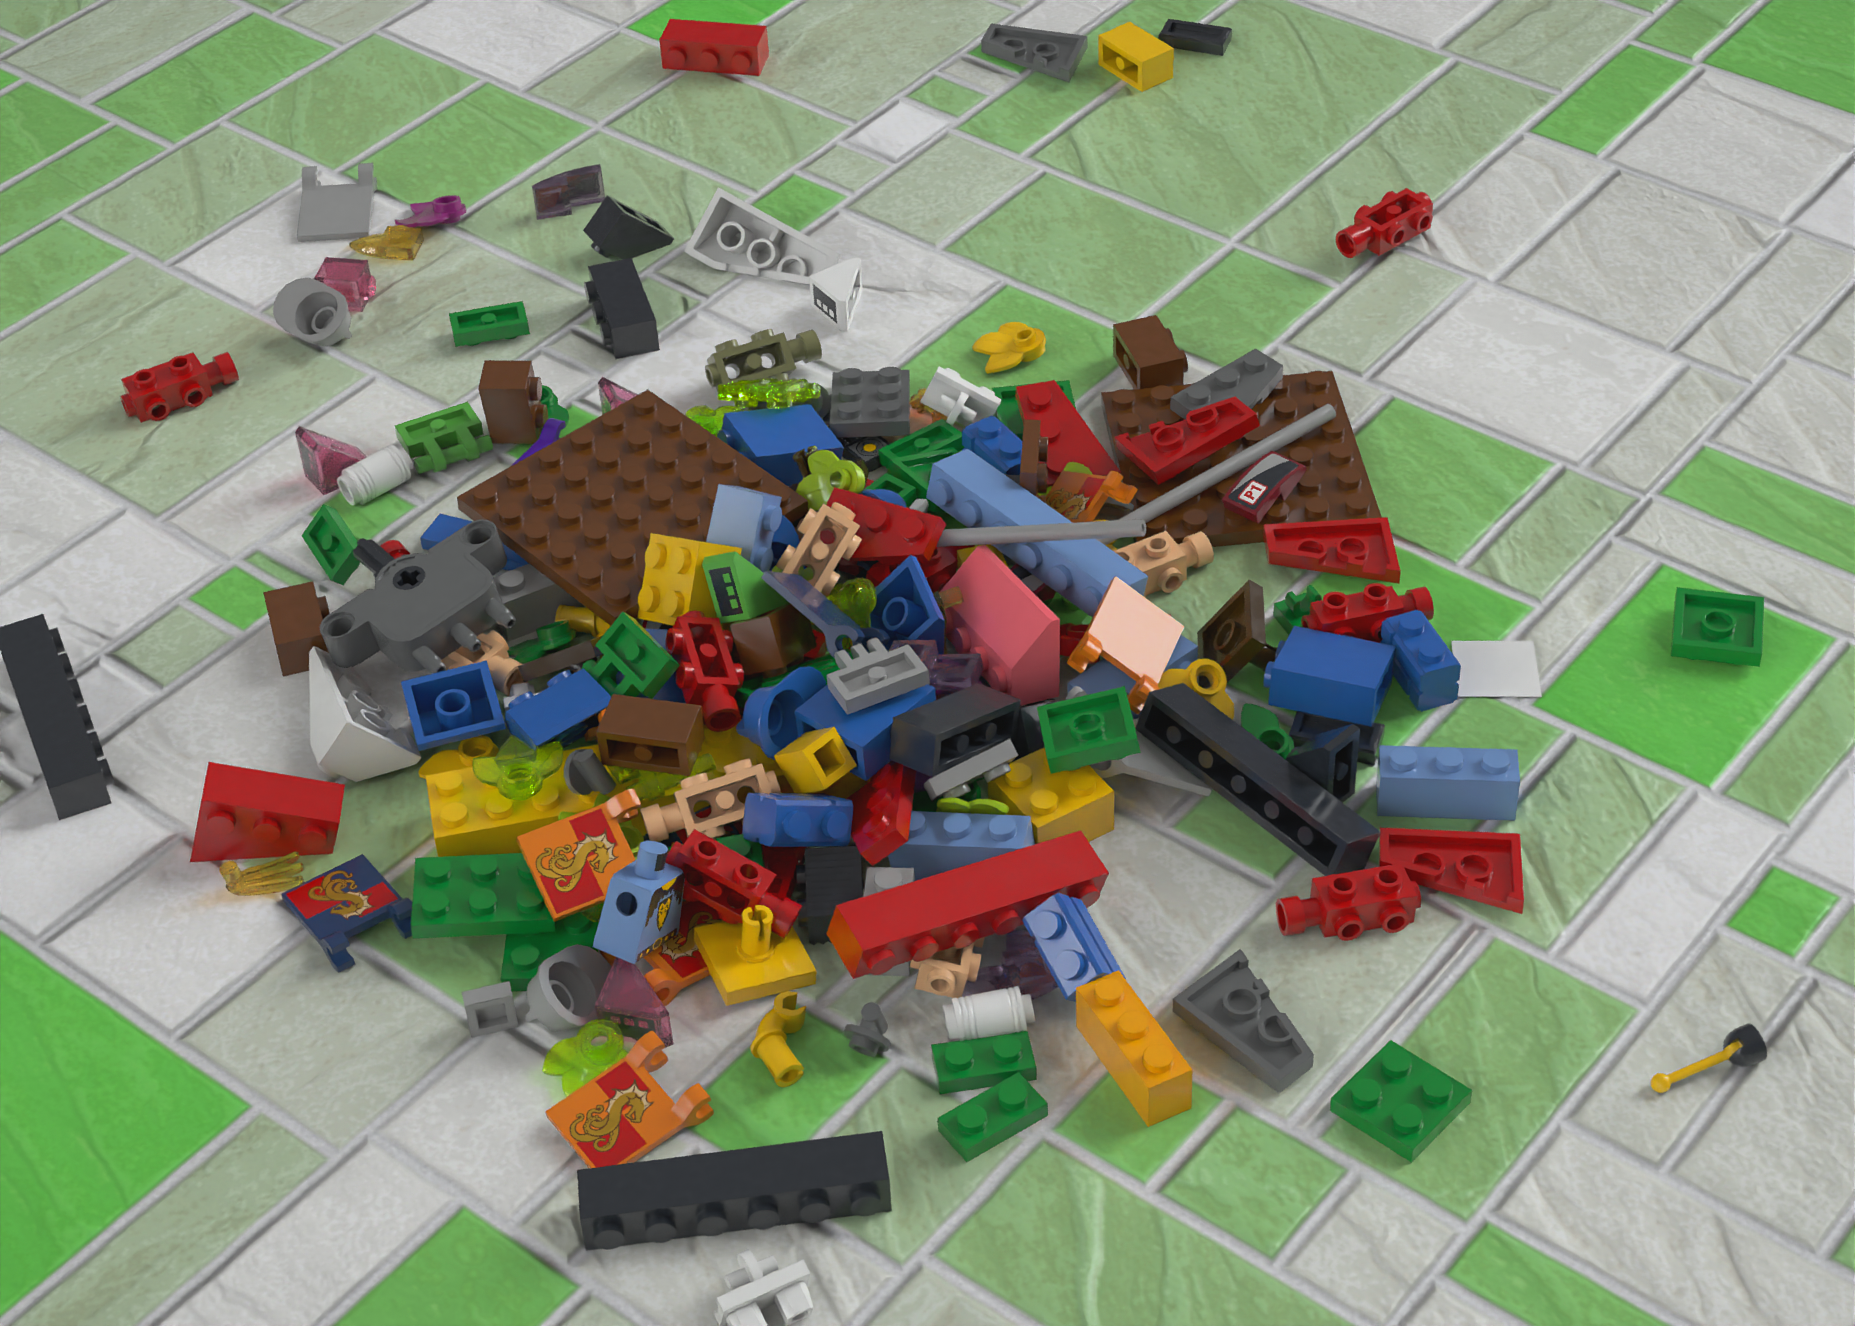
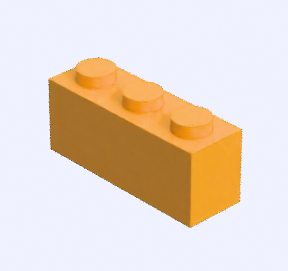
M1118 970L1076 987V1027L1145 1124L1150 1127L1191 1109L1192 1068L1121 972Z

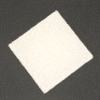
M1451 641L1453 655L1461 665L1460 680L1457 681L1459 684L1458 697H1542L1534 641Z

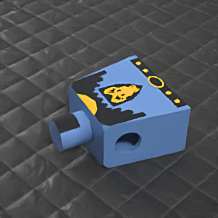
M656 841L641 842L637 860L613 874L594 938V948L635 964L678 934L685 874L682 869L666 863L668 848L664 844Z

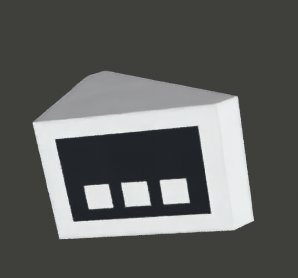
M852 257L809 276L811 306L840 331L848 332L861 294L860 257Z

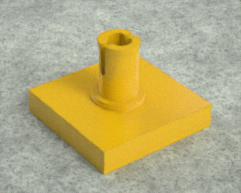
M755 905L753 920L751 907L744 909L742 913L743 924H729L722 921L694 928V941L709 968V973L726 1006L816 984L817 970L793 926L785 939L772 933L773 914L764 905Z

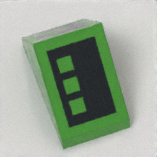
M737 552L704 557L702 566L720 624L751 619L789 603L761 578L764 574L761 570Z

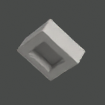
M509 981L462 992L471 1038L519 1027Z

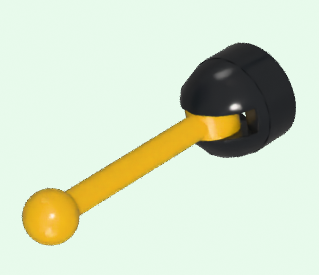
M1747 1023L1735 1028L1726 1035L1723 1041V1051L1668 1075L1657 1073L1651 1078V1087L1658 1093L1667 1092L1672 1083L1725 1060H1729L1733 1065L1740 1067L1755 1065L1767 1058L1765 1042L1756 1027Z

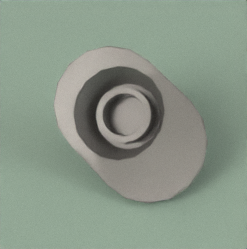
M300 278L286 284L278 293L274 301L273 315L276 323L285 331L306 342H312L320 346L334 345L343 337L347 339L352 337L349 331L351 315L346 297L339 291L318 280Z
M578 944L566 947L544 960L538 967V973L527 986L526 996L531 1008L525 1016L527 1022L538 1019L548 1029L559 1032L574 1027L586 1026L600 1017L598 1004L613 972L611 965L594 949ZM614 974L611 979V986L615 981ZM608 985V988H607V990H606V995H607V997H608V994H609V992H610V987H609V985ZM619 989L610 1007V1010L617 1003ZM605 996L601 1001L602 1008L605 1003Z

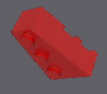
M208 762L190 862L333 854L340 824L345 784Z

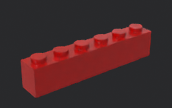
M1080 830L836 905L827 936L853 979L868 974L881 975L892 967L911 960L921 962L930 958L936 952L952 947L964 948L974 943L977 939L989 935H1005L1010 933L1017 926L1024 925L1022 921L1024 916L1057 893L1068 895L1069 898L1081 899L1085 907L1088 908L1099 899L1109 872Z

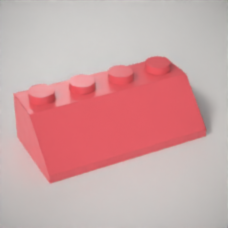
M986 545L977 546L939 592V609L945 620L944 635L954 645L956 651L971 663L973 669L983 676L992 689L1020 699V706L1059 697L1060 619Z

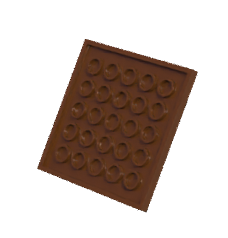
M1311 371L1309 373L1283 375L1282 380L1266 399L1252 408L1257 413L1259 427L1159 485L1118 450L1114 437L1128 432L1129 437L1132 438L1150 432L1149 425L1164 421L1165 425H1171L1185 420L1170 410L1171 397L1193 384L1160 385L1153 388L1119 389L1111 392H1101V406L1115 464L1123 476L1121 482L1126 485L1135 486L1138 489L1130 502L1134 505V511L1326 404L1332 405L1336 412L1334 419L1275 451L1306 466L1307 471L1285 501L1276 499L1259 524L1226 509L1222 498L1232 485L1251 466L1249 465L1145 523V536L1133 537L1134 543L1167 531L1177 544L1183 543L1185 537L1200 531L1208 537L1212 547L1264 542V524L1382 518L1333 371Z
M648 389L457 496L458 509L473 521L489 520L493 522L504 545L610 626L622 612L627 613L634 619L638 617V596L643 585L646 566L645 552L649 546L651 533L706 542L718 484L739 486L782 497L780 503L782 515L791 523L808 513L807 499Z

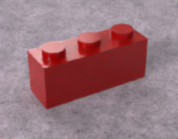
M669 19L659 39L663 69L760 76L769 57L767 26Z

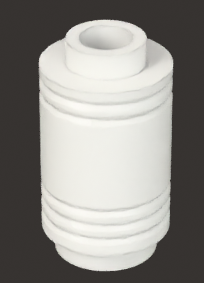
M390 444L342 470V475L337 478V483L341 493L351 505L357 503L364 505L399 486L401 483L410 480V470L413 469V463L403 448L397 449L394 445Z
M1019 986L951 998V1004L943 1005L949 1042L1027 1031V1024L1035 1023L1030 994L1021 995Z

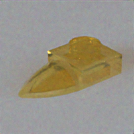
M404 225L387 226L384 233L359 238L350 242L349 247L369 257L414 261L424 241L422 228H412Z

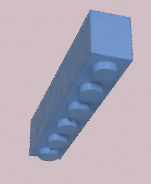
M969 449L937 461L932 465L926 498L968 528L1073 523ZM1097 539L991 544L1092 618L1110 581L1115 576L1144 596L1148 575Z

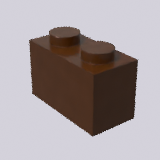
M1157 315L1113 324V356L1133 389L1153 388L1160 385H1184V373L1188 371L1186 354L1183 350L1177 348L1171 330L1163 326Z
M484 360L478 390L492 444H534L540 437L541 428H543L548 420V409L546 404H541L542 382L540 377H535L532 361Z
M313 581L263 592L283 677L309 671V652L313 646L329 653L320 633L322 620L330 614L326 596L317 597Z
M790 602L754 618L736 621L730 625L744 675L761 672L762 678L765 679L784 674L788 671L787 667L805 661L803 655L817 647L810 620Z
M617 694L612 695L596 731L601 763L603 765L690 776L705 739L701 705Z

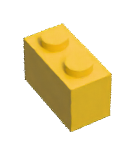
M1129 21L1098 35V65L1139 91H1146L1173 78L1174 48Z

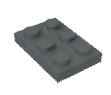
M884 367L879 371H862L857 368H847L840 372H833L830 430L836 438L910 435V371L901 370L897 367Z

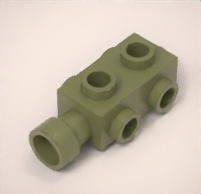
M766 329L751 335L752 342L738 345L736 339L716 345V353H712L707 359L708 365H705V373L712 388L716 387L719 396L731 393L732 398H738L740 394L754 390L753 386L766 382L767 386L771 384L777 386L789 381L788 375L796 369V362L803 360L804 363H809L822 358L821 344L814 330L798 333L795 339L787 341L784 332L774 335L772 329ZM762 356H766L771 360V368L762 366ZM726 367H732L736 371V378L730 379L728 377Z

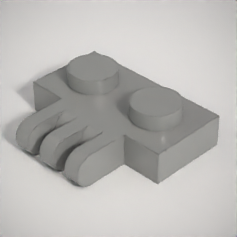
M878 638L867 641L870 653L861 644L852 646L851 653L853 659L850 658L845 650L835 652V660L840 670L827 674L828 689L847 715L930 684L927 667L909 644L888 652Z
M1008 739L932 777L923 786L931 802L942 796L943 798H959L971 791L968 785L976 779L984 777L988 783L1010 772L1011 768L1008 763L1012 762L1018 754L1011 740Z

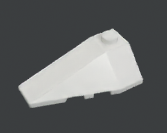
M719 187L684 250L685 253L716 270L810 285V275L836 265L841 257L839 253Z
M313 646L309 652L310 745L319 769L333 778H340L342 775L358 782L417 764L421 759V755L413 738L406 729L398 727L395 730L388 721L393 714L387 707L379 705L370 697L373 690L353 667L342 668L335 665L329 653Z

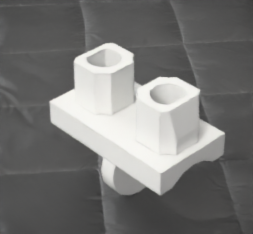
M938 367L920 402L947 416L946 422L952 426L955 421L968 426L983 418L993 416L1000 405L1001 399L996 397L995 392L984 386L977 387L962 379L956 371L950 368L943 369Z
M749 1249L738 1253L737 1259L740 1269L725 1276L728 1288L733 1291L717 1297L718 1309L714 1311V1316L719 1326H767L760 1310L775 1303L786 1325L794 1324L809 1317L812 1313L813 1305L807 1288L810 1272L804 1259L778 1270L779 1267L773 1255L757 1261Z

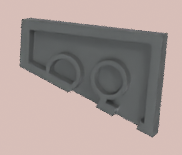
M993 23L990 24L981 40V51L983 53L1066 82H1070L1088 48L1087 36Z
M1255 348L1171 397L1170 410L1186 420L1189 411L1234 396L1252 409L1256 404L1262 403L1282 380L1283 365Z
M1239 949L1174 997L1172 1012L1269 1087L1280 1093L1313 1067L1314 1054L1286 1013L1279 1012L1269 997L1270 990L1261 978L1257 979L1248 967L1249 960L1243 951Z

